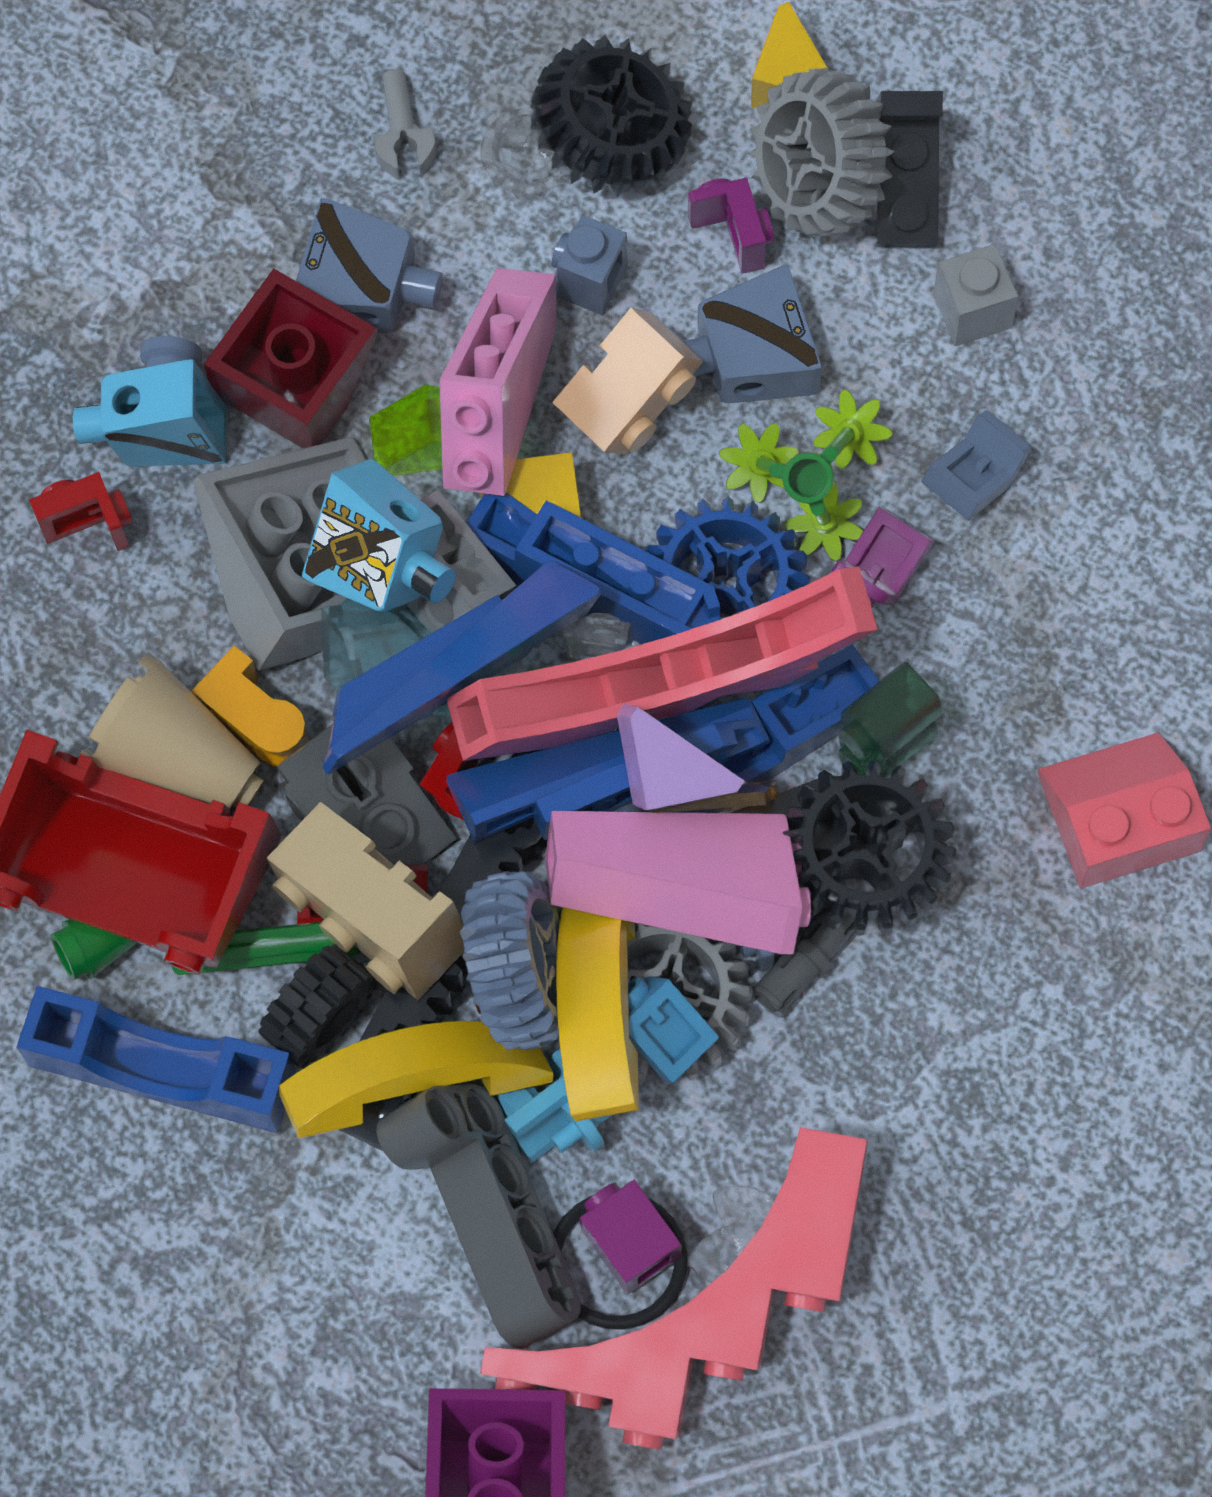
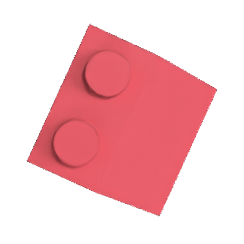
M1159 732L1038 769L1037 773L1080 889L1202 851L1211 831V826L1189 769Z

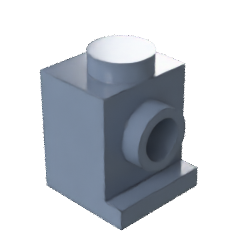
M581 215L576 228L570 234L566 232L562 234L553 253L551 266L557 269L555 272L556 297L603 316L628 266L627 232Z

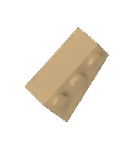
M320 802L266 858L278 878L272 887L297 911L301 912L308 905L324 920L320 923L319 928L344 952L347 953L355 946L371 960L367 964L366 969L387 990L395 994L402 987L418 1001L464 952V941L460 935L464 925L455 904L440 891L432 898L412 881L416 875L410 868L400 861L393 865L375 849L376 845L370 838Z

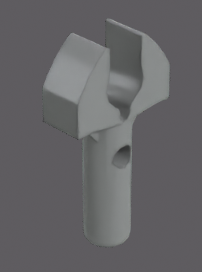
M391 69L386 71L382 77L390 128L386 134L373 136L377 163L388 174L399 180L400 175L396 154L401 150L402 142H407L409 148L417 152L420 176H423L437 155L433 127L420 129L414 124L406 74L403 70Z

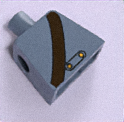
M320 198L296 281L376 327L377 333H390L396 327L403 302L430 308L437 306L442 288L443 274L442 272L413 266L415 260L412 234L406 229L333 200Z
M789 265L775 268L707 298L698 305L697 327L700 337L683 342L704 361L693 375L696 377L711 373L721 402L730 404L810 396L820 393L822 366Z

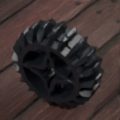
M606 35L597 40L594 46L582 38L578 43L574 44L572 50L563 48L561 52L555 55L552 63H549L548 67L543 68L537 80L538 86H536L530 100V108L534 110L531 116L530 129L541 133L537 140V150L554 151V155L551 158L552 169L567 166L572 170L570 173L571 184L584 177L591 180L593 194L602 190L605 184L611 186L617 197L625 193L629 186L638 193H641L649 187L652 181L659 183L665 179L674 164L677 165L684 155V147L691 136V128L693 126L688 121L691 115L692 103L681 99L684 94L685 82L668 80L671 73V63L656 66L651 62V48L638 54L631 50L629 38L621 42L618 48L612 46Z
M876 759L869 761L866 775L861 776L857 775L856 767L852 762L848 760L843 763L841 781L839 782L831 773L823 770L818 774L817 778L820 792L811 787L802 786L798 790L797 796L802 807H787L784 813L788 826L792 829L783 831V834L790 837L791 843H798L801 846V849L793 851L795 865L802 863V871L797 875L799 887H808L809 892L813 893L810 896V916L819 914L825 907L830 908L828 926L832 930H836L842 925L844 916L855 918L853 929L854 933L858 936L865 934L868 919L877 920L878 929L882 934L891 933L893 928L892 914L894 913L907 925L915 923L918 913L914 903L927 909H932L936 905L938 897L933 888H947L951 874L943 866L954 863L956 857V848L943 843L953 837V823L945 820H936L944 811L945 804L942 798L922 802L928 787L924 779L915 781L907 788L903 785L905 769L901 765L896 766L892 770L889 779L879 776L881 767ZM859 804L877 805L894 813L884 817H874L867 814ZM831 814H834L838 820L837 831L842 841L831 848L828 858L819 862L813 847V837L824 820ZM914 833L920 848V862L914 872L901 882L896 875L897 863L892 854L897 849L903 847L904 838ZM857 839H862L867 846L878 843L877 856H872L867 849L856 852ZM851 877L861 878L868 881L876 892L853 890L841 885L839 882Z

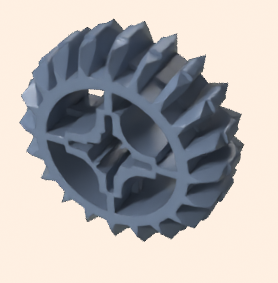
M524 871L501 872L489 875L485 880L474 882L472 889L467 890L465 895V905H463L461 911L464 926L460 931V935L464 941L465 953L462 957L466 961L468 970L466 980L471 983L473 989V1003L479 1006L481 1010V1021L486 1027H489L490 1035L497 1043L500 1042L506 1050H533L550 1046L551 1042L559 1041L556 958L560 917L557 913V907L550 904L548 887L532 872L525 873Z

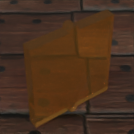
M776 780L743 783L738 792L651 809V813L766 805L770 800L778 799Z

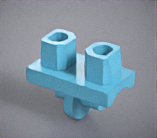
M560 1049L552 1054L548 1062L557 1081L541 1093H538L534 1087L501 1093L498 1097L507 1115L505 1122L520 1151L531 1164L554 1146L563 1153L579 1140L592 1152L605 1145L596 1127L612 1115L576 1122L573 1120L568 1105Z

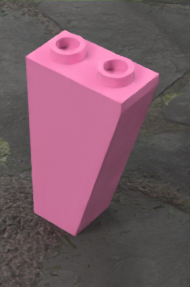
M503 268L495 269L440 378L443 488L505 495L557 328L556 274Z
M551 811L545 856L551 905L778 954H794L798 928L808 927L811 913L808 887H799L797 875L802 871V863L795 865L793 851L801 849V846L798 843H791L790 837L783 834V831L788 830L787 818L784 814Z

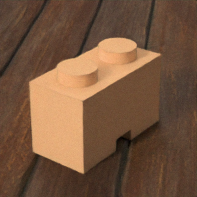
M635 308L628 310L599 345L608 354L593 371L589 366L583 365L552 402L601 450L626 455L628 451H637L652 437L656 430L654 420L668 404L674 405L689 393L696 382V377L693 374L704 362L653 313Z

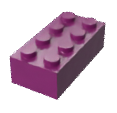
M429 1388L425 1497H565V1391Z

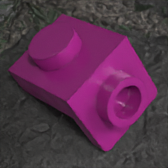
M747 177L733 181L725 178L713 179L705 182L698 189L690 191L688 193V219L691 228H699L726 221L741 274L765 269L766 245L774 244L773 228L767 209H756Z
M878 507L845 560H838L832 572L842 568L860 567L872 608L876 602L882 605L896 604L935 543V540L885 507Z

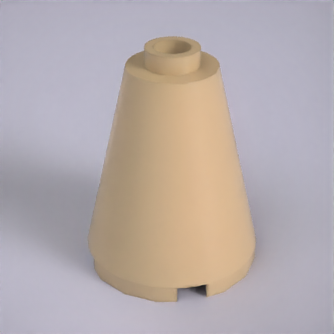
M148 652L138 662V664L148 669L147 673L143 678L138 675L135 680L129 676L125 679L88 738L99 744L96 751L87 748L81 750L80 754L93 758L100 768L126 775L210 805L212 800L225 803L229 811L233 806L237 808L239 802L249 805L264 782L263 779L255 775L260 762L157 657Z

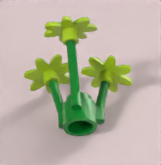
M847 389L842 390L838 402L839 412L825 406L815 409L816 416L825 425L830 427V429L823 431L814 439L813 444L816 447L825 448L821 454L810 451L799 453L797 448L790 446L775 448L780 432L777 423L770 424L763 431L759 440L755 432L748 425L740 424L738 427V437L742 448L727 447L721 449L718 453L724 461L738 466L727 478L726 488L736 489L750 480L751 495L757 503L762 502L765 497L767 479L774 485L784 488L788 495L796 500L807 514L792 517L784 523L787 530L793 529L797 533L807 532L799 550L804 551L809 556L823 542L826 553L831 560L836 562L840 560L842 555L839 537L847 540H858L863 532L856 524L847 521L862 508L863 502L861 499L855 498L838 504V487L834 482V472L831 463L836 459L838 468L843 469L851 461L854 451H856L866 463L874 465L877 462V454L870 441L886 440L893 434L890 428L882 424L870 423L881 407L879 399L868 401L857 411L855 399Z

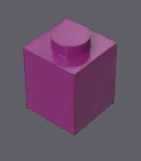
M635 1179L621 1189L616 1182L611 1183L585 1202L584 1207L588 1212L579 1218L581 1231L627 1295L682 1257L681 1243Z

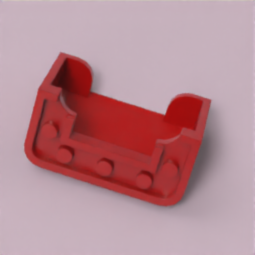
M26 730L0 793V907L18 911L21 903H25L166 952L163 960L165 963L192 974L200 975L203 966L217 967L270 865L266 858L278 846L282 834L270 813L239 802L234 815L231 816L225 803L212 800L210 805L126 775L100 768L93 758L82 754L77 758L71 754L56 751L59 744L56 739Z

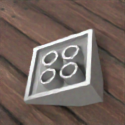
M353 436L197 475L193 482L229 618L258 671L311 656L408 607L407 604H404L387 612L376 611L301 577L331 473L366 461Z

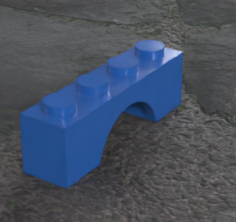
M36 986L16 1046L29 1067L277 1134L285 1112V1107L279 1096V1085L297 1073L288 1052L228 1036L220 1039H200L170 1033L131 1020L114 1012L100 1002L41 986Z

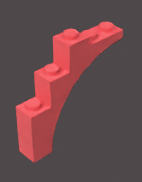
M860 567L842 568L804 587L721 620L608 654L527 672L479 679L448 697L446 701L463 761L548 749L603 735L619 726L617 712L624 703L637 706L653 718L660 719L691 712L723 695L780 688L817 669L818 660L878 630Z
M800 1127L786 1179L762 1226L731 1266L684 1306L640 1330L591 1346L547 1351L485 1347L480 1374L497 1377L495 1389L536 1390V1385L562 1389L565 1391V1404L600 1410L603 1397L613 1399L608 1427L624 1429L622 1442L662 1450L664 1437L671 1439L680 1438L694 1358L705 1360L703 1374L743 1381L745 1368L761 1369L774 1290L786 1292L784 1302L786 1306L823 1313L826 1299L841 1302L868 1147L867 1139Z

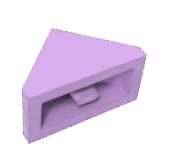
M624 703L617 712L634 806L644 810H651L738 792L744 783L743 779L639 707Z

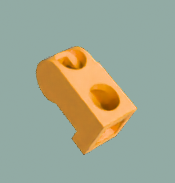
M233 645L191 692L250 753L263 763L276 768L278 764L310 741L303 715L296 705L286 700H273L257 687L255 683L259 679L253 660Z

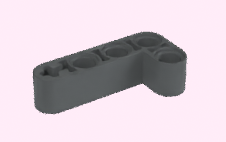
M475 1084L433 1086L381 1117L377 1123V1137L382 1150L390 1161L399 1168L406 1170L431 1169L492 1321L500 1336L512 1347L524 1349L577 1319L581 1312L577 1289L496 1099L490 1096L485 1088Z

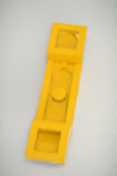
M562 907L557 941L556 993L561 1059L570 1115L576 1122L639 1110L638 1052L629 1039L627 941L635 939V923Z
M452 1021L419 1025L380 1034L337 1050L315 1061L280 1084L279 1096L297 1137L302 1138L363 1124V1104L420 1092L433 1086H447L479 1078L482 1079L489 1095L492 1096L553 1082V1071L541 1048L533 1050H506L500 1042L497 1043L490 1035L489 1027H486L483 1022Z

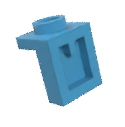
M648 976L644 980L641 977H637L628 982L629 1039L636 1050L665 1082L674 1083L719 1036L669 979Z

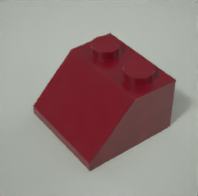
M273 268L203 365L208 381L223 402L304 449L322 444L348 408L377 336V328Z

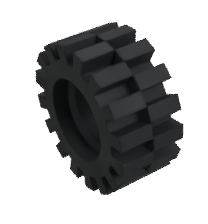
M332 944L331 947L329 945L323 947L319 954L315 953L308 959L307 965L304 968L300 966L293 973L294 978L289 984L285 983L278 991L281 995L278 999L271 1001L266 1009L269 1013L262 1017L260 1022L262 1027L258 1030L259 1034L277 1050L290 1053L292 1062L298 1068L304 1069L311 1062L314 1063L319 1060L324 1051L328 1053L335 1046V1040L339 1036L343 1037L350 1029L348 1028L349 1024L359 1018L363 1012L361 1007L369 1003L372 997L371 992L377 985L376 979L370 972L336 944Z

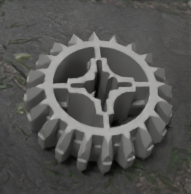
M828 68L809 69L808 72H796L791 76H785L782 84L768 88L769 101L757 106L761 123L750 128L751 133L757 139L756 148L747 154L756 158L757 170L751 179L762 183L763 188L759 201L772 204L771 218L785 222L787 230L819 237L848 232L850 229L857 228L858 222L873 217L872 205L885 199L880 183L893 177L885 167L886 157L895 151L885 145L884 136L892 126L879 121L883 103L870 99V86L856 82L854 74H846L842 71H829Z
M635 923V939L627 941L628 964L646 954L664 952L660 963L653 969L641 971L630 968L628 971V982L637 977H641L644 980L648 976L669 979L672 972L673 985L703 1019L709 1020L707 1024L719 1036L700 1056L709 1066L717 1068L722 1063V1056L715 1043L726 1049L735 1050L739 1045V1036L730 1027H747L749 1024L750 1013L743 1007L738 1006L752 1000V987L744 983H738L748 974L746 961H728L735 952L736 944L720 941L712 945L713 939L653 926L646 927L643 924ZM686 956L698 962L709 973L715 983L719 1000L704 996L703 988L690 984L684 978ZM638 1052V1081L644 1082L649 1075L650 1065ZM697 1060L684 1072L689 1080L697 1079L699 1076ZM661 1078L662 1084H665V1085L672 1084V1083H669V1082H665V1081Z

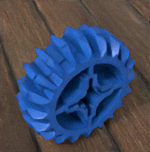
M729 496L723 499L721 511L712 512L710 504L702 499L697 504L698 517L693 518L679 508L678 512L675 513L676 529L661 524L656 531V540L660 545H648L645 549L646 552L677 568L693 553L697 558V570L699 572L696 577L714 586L720 605V612L728 616L756 607L753 603L754 592L751 590V587L760 581V573L769 567L773 571L777 585L768 601L810 584V576L801 572L807 567V555L804 551L793 550L797 545L796 533L793 529L777 533L780 527V517L776 512L766 516L761 521L758 520V505L755 504L754 500L745 506L743 513L734 511V502ZM719 543H733L742 545L744 547L739 549H728L721 546ZM714 573L716 576L726 575V581L730 576L735 577L736 589L733 585L724 587L723 581L720 586L714 584Z

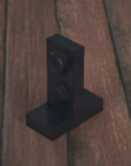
M881 91L876 101L883 103L879 121L892 126L884 137L886 147L895 152L886 157L885 167L893 177L880 183L885 199L876 203V246H937L939 227V121L943 116V91Z

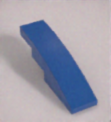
M851 644L817 663V669L780 688H773L751 700L770 742L721 764L744 780L738 792L647 811L719 813L829 741L884 701L889 693L854 645Z

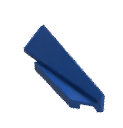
M507 492L504 496L484 493L466 522L515 583V588L521 585L540 567L552 560L596 584L602 591L600 597L585 617H583L584 619L640 644L669 637L721 620L720 605L714 586L547 500L538 514H535Z
M551 560L540 567L503 600L498 595L492 597L344 684L336 694L332 714L334 721L328 751L324 757L322 768L329 775L447 704L446 699L479 679L493 677L528 656L534 646L585 617L602 594V591L596 584Z
M739 699L658 720L720 764L770 742L752 702L748 699ZM619 730L451 773L446 779L448 788L474 843L531 818H534L543 839L546 840L549 834L551 811L611 812L632 803Z

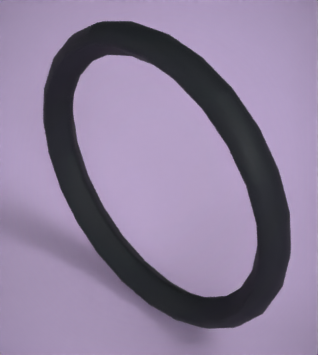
M590 1197L573 1206L562 1217L553 1234L561 1253L566 1236L582 1215L588 1212L584 1204ZM648 1198L681 1243L682 1257L674 1262L670 1283L663 1294L651 1306L640 1312L625 1316H610L595 1312L580 1302L581 1312L578 1318L590 1325L617 1330H626L645 1325L664 1313L673 1304L683 1287L688 1262V1252L683 1233L675 1219L663 1206Z

